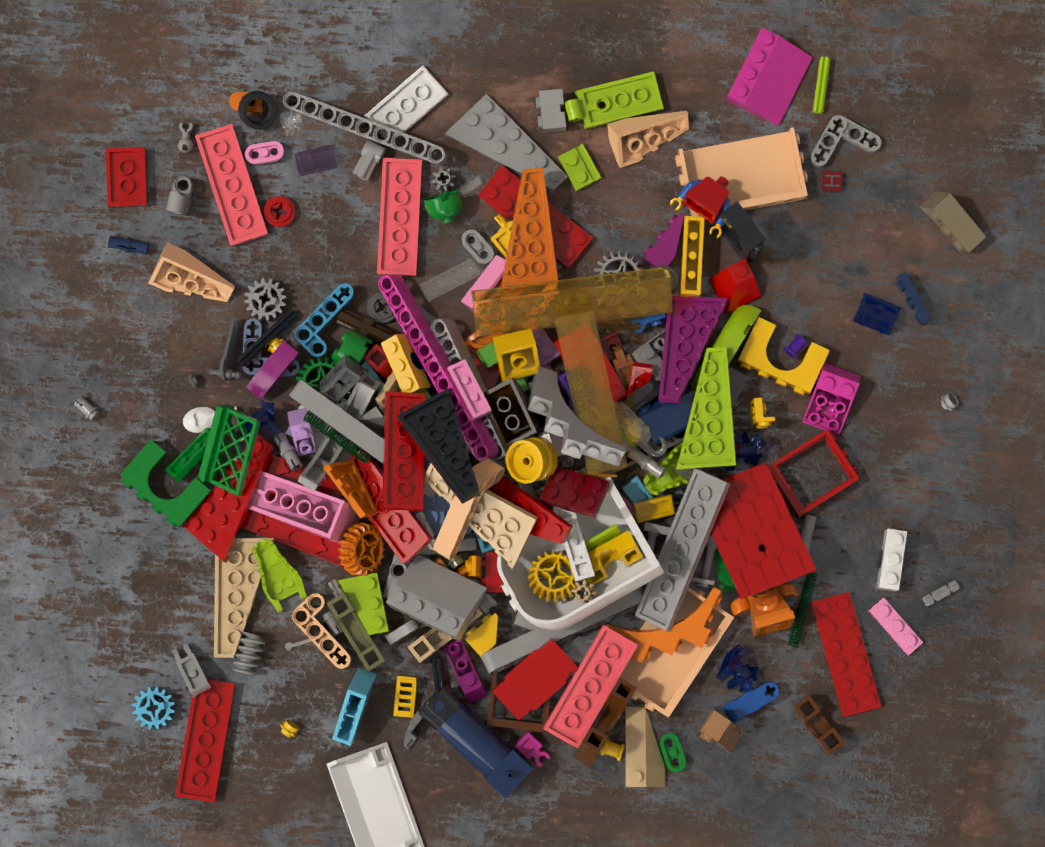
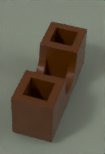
M806 695L791 707L826 755L832 754L845 744L834 727L822 715L820 708L810 695Z

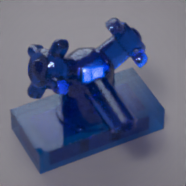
M261 400L262 408L258 409L250 417L261 421L259 428L265 424L273 433L280 434L281 430L274 423L275 420L273 418L275 415V403ZM250 422L245 423L248 433L251 432L253 426Z
M733 429L736 463L738 458H747L744 460L745 464L750 463L757 466L759 459L763 457L762 453L756 454L757 448L762 449L767 443L759 434L751 437L753 440L751 443L747 432H743L740 436L739 430ZM728 466L725 468L726 471H734L736 466Z
M738 644L725 654L716 677L723 682L733 675L734 677L727 682V689L731 690L738 684L740 693L743 691H753L754 687L751 685L753 680H758L757 670L759 667L750 666L748 663L744 665L740 661L744 648Z

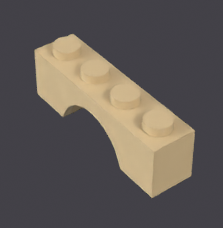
M477 608L468 626L483 616L479 608ZM431 629L408 646V649L421 664L453 638L435 629Z

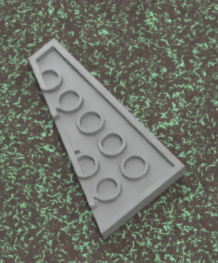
M487 94L445 133V136L478 151V153L515 170L519 174H522L524 169L543 167L545 186L552 191H555L568 178Z

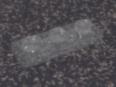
M472 258L419 284L429 303L480 277V273Z

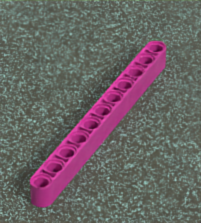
M398 274L381 276L378 281L379 289L437 392L440 393L449 388L463 438L473 456L478 461L496 458L499 453L496 442L482 418L473 421L447 370L451 363L403 278Z

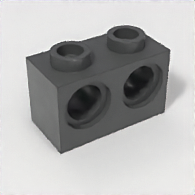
M344 355L320 381V394L337 404L361 378L360 365Z

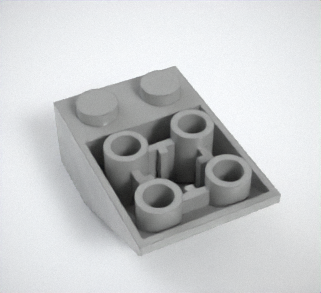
M666 329L630 355L634 362L653 365L650 380H657L659 383L661 380Z

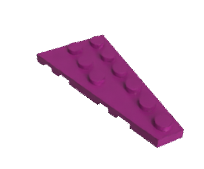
M669 296L659 402H680L724 312L728 298Z

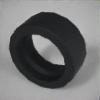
M252 91L242 97L238 113L241 120L252 129L261 130L268 128L277 117V106L268 94L262 91ZM255 99L264 100L269 107L267 116L261 121H253L247 115V107Z

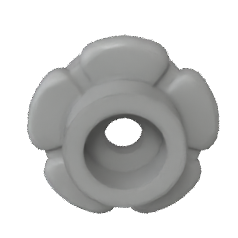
M951 392L942 395V407L945 410L955 411V408L959 405L957 397Z

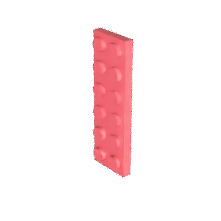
M229 124L195 135L230 246L232 247L268 235L233 125Z
M383 158L377 275L398 274L400 276L416 277L422 160Z
M603 624L543 729L579 748L638 644Z

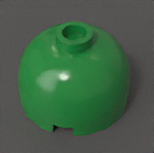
M460 190L443 192L441 195H432L423 199L427 214L435 220H442L443 223L454 221V216L458 215L463 207V197Z

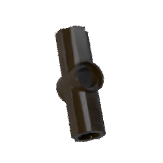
M345 308L342 309L336 321L342 327L351 331L354 330L380 345L385 340L396 335L395 332L378 325V322L373 319L360 316Z

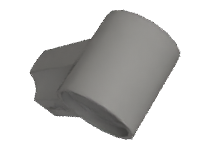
M368 139L362 149V156L353 171V175L368 182L375 166L383 158L386 148Z

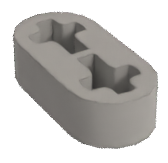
M415 619L385 637L389 644L392 645L417 630L419 626Z

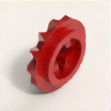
M273 197L265 204V219L274 227H284L290 224L295 217V207L286 197ZM282 204V210L287 214H281L277 219V214L272 210H278Z

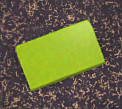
M617 524L585 541L587 552L622 534Z

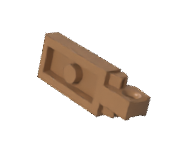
M620 345L614 347L616 359H613L617 376L627 393L634 361L630 354H624Z

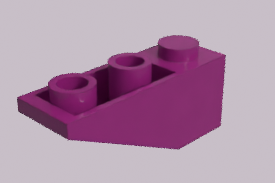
M680 213L679 216L674 215L668 223L670 227L666 232L662 230L656 237L657 243L654 246L650 245L643 253L645 255L644 262L652 268L659 267L660 265L670 266L674 261L684 218L683 213Z
M455 640L444 645L443 649L468 703L471 704L486 697L487 694L462 640L460 642Z

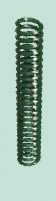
M310 411L306 413L303 419L306 423L309 422V425L314 426L324 436L327 435V438L329 437L339 447L350 452L357 460L360 459V462H368L371 455L368 453L365 455L366 451L362 454L363 449L361 451V448L357 450L358 446L356 444L352 446L353 442L350 440L347 442L348 438L344 441L345 437L343 435L339 437L340 433L338 431L334 433L335 429L333 427L330 428L329 425L326 428L328 424L322 423L320 418L317 419L316 416L313 419L315 414L312 415V412L309 414Z
M814 572L806 576V582L803 585L805 588H802L804 591H802L803 594H801L802 597H800L801 600L798 603L800 606H798L799 609H797L798 612L795 615L793 630H791L792 633L788 640V645L798 648L795 645H799L796 642H800L797 639H801L798 636H802L799 633H802L800 630H803L801 627H804V625L801 624H805L802 621H806L803 618H807L804 615H807L805 612H808L806 609H809L807 606H810L808 603H810L809 600H811L810 597H812L811 594L814 591L813 588L815 586L813 585L816 584L814 582H816L815 579H817L816 576L818 574Z

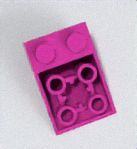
M824 363L802 422L822 430L828 429L829 432L832 431L834 434L840 435L860 384L861 376Z

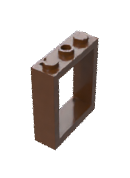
M500 672L493 674L487 726L547 733L543 726L548 720L550 698L544 702L541 724L494 718L497 697L492 692V689L498 685Z

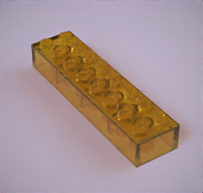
M594 310L554 319L575 416L597 434L624 446ZM624 453L619 466L584 455L588 475L628 467L626 453Z

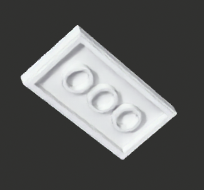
M421 66L365 114L364 117L370 121L405 133L449 94L424 66ZM383 130L380 132V135L386 139L388 132Z

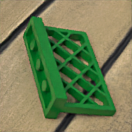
M230 404L217 405L198 480L210 482L232 494L241 496L261 421L235 410V407ZM233 415L236 416L238 424L235 426L231 423ZM247 422L253 424L250 433L247 432V429L245 427V423ZM239 427L243 434V437L240 439L237 438L235 429ZM228 433L231 434L233 443L229 445L226 441ZM243 440H245L247 444V449L245 452H243L240 445V442H242ZM233 446L236 447L239 454L234 458L230 451V448ZM224 451L226 452V455L229 460L225 463H223L222 461V455ZM240 458L243 465L242 469L238 471L235 461ZM229 464L234 472L230 476H228L225 468ZM218 470H221L224 478L221 481L216 479ZM234 477H236L238 482L236 489L233 488L230 481Z

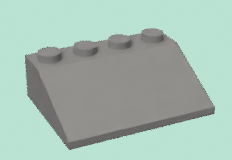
M417 554L395 584L386 603L391 608L460 642L487 588Z

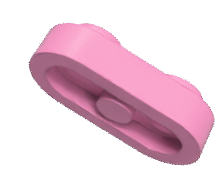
M277 141L253 144L245 151L246 160L252 165L277 162L284 156V148ZM273 149L278 150V154L272 155L271 151ZM255 152L259 154L256 159L252 158V154Z

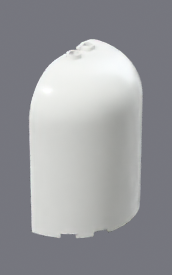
M610 477L604 479L610 482V486L596 519L576 513L584 542L617 524L622 533L630 532L643 558L627 567L621 560L610 562L606 567V573L609 577L593 586L594 590L598 592L595 595H591L593 597L592 601L589 602L586 599V602L581 604V600H574L576 595L572 592L573 597L570 598L566 595L565 602L558 598V603H555L554 599L551 598V601L548 603L546 596L541 600L539 594L535 595L533 593L534 588L529 586L531 581H528V576L530 575L529 568L533 567L532 561L538 562V555L544 558L545 551L548 555H552V550H555L556 555L563 551V556H565L567 552L564 543L560 544L530 535L513 569L507 565L508 562L502 556L498 555L497 568L504 583L501 586L506 596L511 595L512 599L509 602L513 610H518L528 622L536 627L546 630L568 628L664 573ZM554 564L549 565L545 568H551ZM561 565V571L571 576L569 570ZM556 571V575H554V577H552V583H553V580L555 579V577L558 576V575H557V571ZM538 577L539 581L548 588L549 583L543 580V578ZM559 585L556 587V589L561 588L565 585ZM585 588L581 589V591L584 592V595L588 593L585 591Z

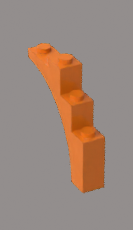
M714 585L704 602L686 618L674 623L670 632L661 628L650 630L629 629L609 622L607 627L638 644L631 658L641 663L644 659H649L653 650L649 648L650 645L670 655H673L674 651H679L683 643L680 641V638L703 648L704 644H709L713 636L710 633L711 627L705 625V623L710 624L714 612H711L714 604L719 605L723 597L720 594L721 588Z

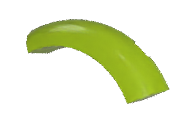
M751 305L738 307L732 313L711 347H727L728 365L762 311L759 308ZM703 362L690 382V387L695 393Z

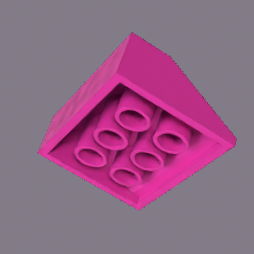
M762 27L726 101L779 126L813 57L781 36Z

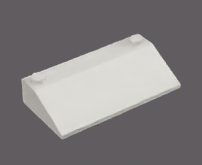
M387 742L327 763L356 847H424Z

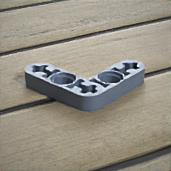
M252 318L245 322L243 352L247 350V345L250 342L257 340L256 338L247 339V336L251 337L252 333L248 326L255 323L259 328L255 329L254 336H259V338L262 336V325L257 319ZM261 351L250 362L253 361L254 365L261 366L260 361H264V364L268 358H261ZM295 360L293 365L297 368L293 369V373H289L287 369V372L282 377H295L298 375L300 370L299 363ZM247 365L243 367V370L249 376H255L260 369L254 368L253 372H250V369L246 368Z

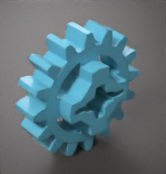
M147 687V693L141 690L142 696L134 697L138 702L132 704L133 707H136L132 714L138 715L135 721L141 720V727L148 724V729L152 730L153 725H155L158 730L160 729V724L167 726V719L173 720L169 715L170 713H175V710L171 709L175 702L169 701L172 695L166 696L167 690L164 689L159 692V687H155L154 691H152L151 687ZM155 695L162 697L165 702L157 701ZM147 697V703L144 707H141L143 700ZM152 703H154V705H158V709L155 710V714L153 711H149V708L152 707ZM167 709L166 714L161 719L160 714L163 710ZM143 714L151 716L152 722L146 720Z

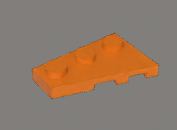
M354 460L330 463L323 467L360 518L374 516L378 513Z

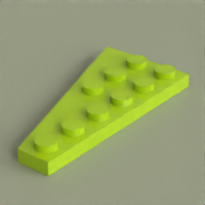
M727 347L706 349L676 470L736 466Z

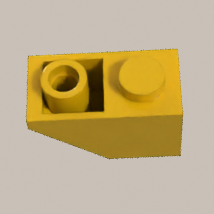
M489 613L481 620L483 624L479 628L474 626L466 633L468 637L465 640L480 657L496 645L498 615L496 613L494 615Z

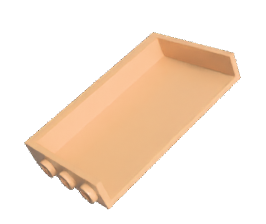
M790 128L789 132L688 151L679 149L678 155H675L677 167H681L682 174H679L680 185L685 187L688 182L699 179L703 180L705 177H711L717 181L720 176H723L729 182L726 188L730 191L728 198L731 200V205L738 201L745 211L805 200L808 196L805 182H808L806 170H802L801 163H804L802 151L799 152L797 144H800L799 134L795 133L794 128ZM689 208L690 216L701 217Z
M688 587L674 623L683 620L694 612L704 602L706 594L697 588L692 590ZM720 603L718 606L714 604L711 612H714L710 624L705 623V625L711 627L710 633L713 634L708 645L704 644L703 648L680 638V641L683 643L679 651H674L673 655L650 645L649 648L653 650L648 660L644 659L641 663L630 658L620 678L637 687L631 698L635 701L639 698L645 702L643 704L644 707L652 712L655 709L669 718L734 617L722 610ZM645 621L640 630L657 629L659 627Z

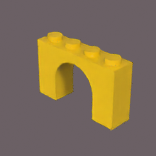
M758 317L737 361L741 363L740 367L748 371L751 369L756 370L758 375L765 379L771 377L776 380V384L786 388L788 385L794 388L793 391L799 395H809L830 350L812 342L802 363L797 368L789 371L779 370L771 365L766 355V347L776 325Z

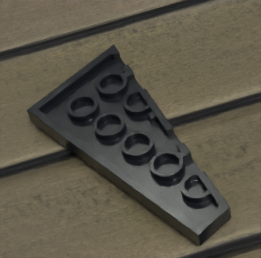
M449 388L398 415V421L462 504L480 495Z

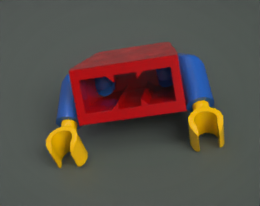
M720 176L717 181L711 177H705L703 180L699 179L688 182L678 194L679 197L670 201V206L679 202V206L675 209L676 211L682 210L684 204L711 224L716 222V226L710 229V235L714 229H719V234L717 235V238L722 235L721 227L725 225V222L720 217L721 212L731 206V200L728 198L730 191L726 188L729 182L723 176Z

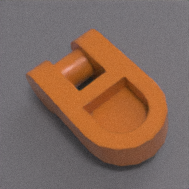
M235 92L230 96L229 103L234 111L238 112L242 97L249 92ZM255 99L254 106L248 105L247 113L263 114L264 107H262V102L264 100Z

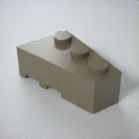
M936 191L920 206L939 226L941 231L954 242V247L960 252L970 253L986 238L951 193Z

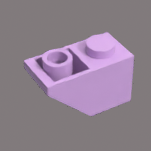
M307 408L287 412L298 456L317 452L312 427L309 425V422L306 423L303 420L308 412Z

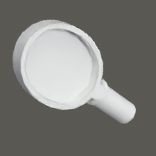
M208 407L194 408L184 416L183 425L188 431L193 433H201L205 428L211 429L215 411Z

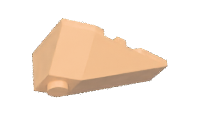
M680 111L626 118L607 124L609 142L618 166L622 168L643 159L642 156L658 150V146L665 141L670 142L689 129L688 112Z
M168 242L159 257L148 283L167 292L181 291L185 292L184 295L198 294L207 299L224 302L228 301L235 288L233 284L190 253Z

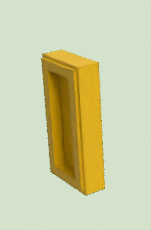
M670 494L632 503L636 523L675 514L673 499Z

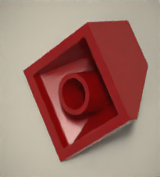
M745 259L725 268L708 279L718 298H728V303L724 309L726 314L761 297L755 277Z

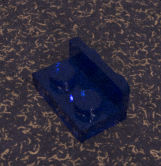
M864 293L853 321L861 326L876 330L881 334L890 335L901 307Z

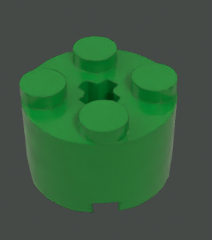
M354 330L351 332L346 331L341 339L343 342L340 349L336 348L331 357L334 360V365L346 355L361 367L365 362L364 357L371 350L368 348L369 343L373 345L374 341Z

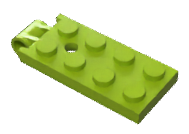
M654 72L577 90L575 94L578 96V99L564 102L568 121L576 122L584 119V129L664 110ZM604 102L606 107L601 109L598 104Z

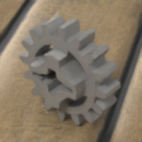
M262 278L260 284L254 281L255 287L248 286L250 293L244 294L248 298V300L244 301V304L249 305L246 310L248 312L253 311L251 314L253 318L258 315L259 321L265 317L268 322L270 316L277 319L276 313L283 314L280 308L286 307V304L282 301L286 300L287 297L281 295L285 290L283 288L278 289L280 285L278 282L273 285L272 279H269L268 283H266L264 278ZM264 288L263 291L256 293L257 290ZM272 290L276 291L278 299L272 296ZM268 294L270 302L267 301L263 306L261 298L264 299ZM253 301L259 304V310L254 308ZM271 307H276L274 310L267 312Z

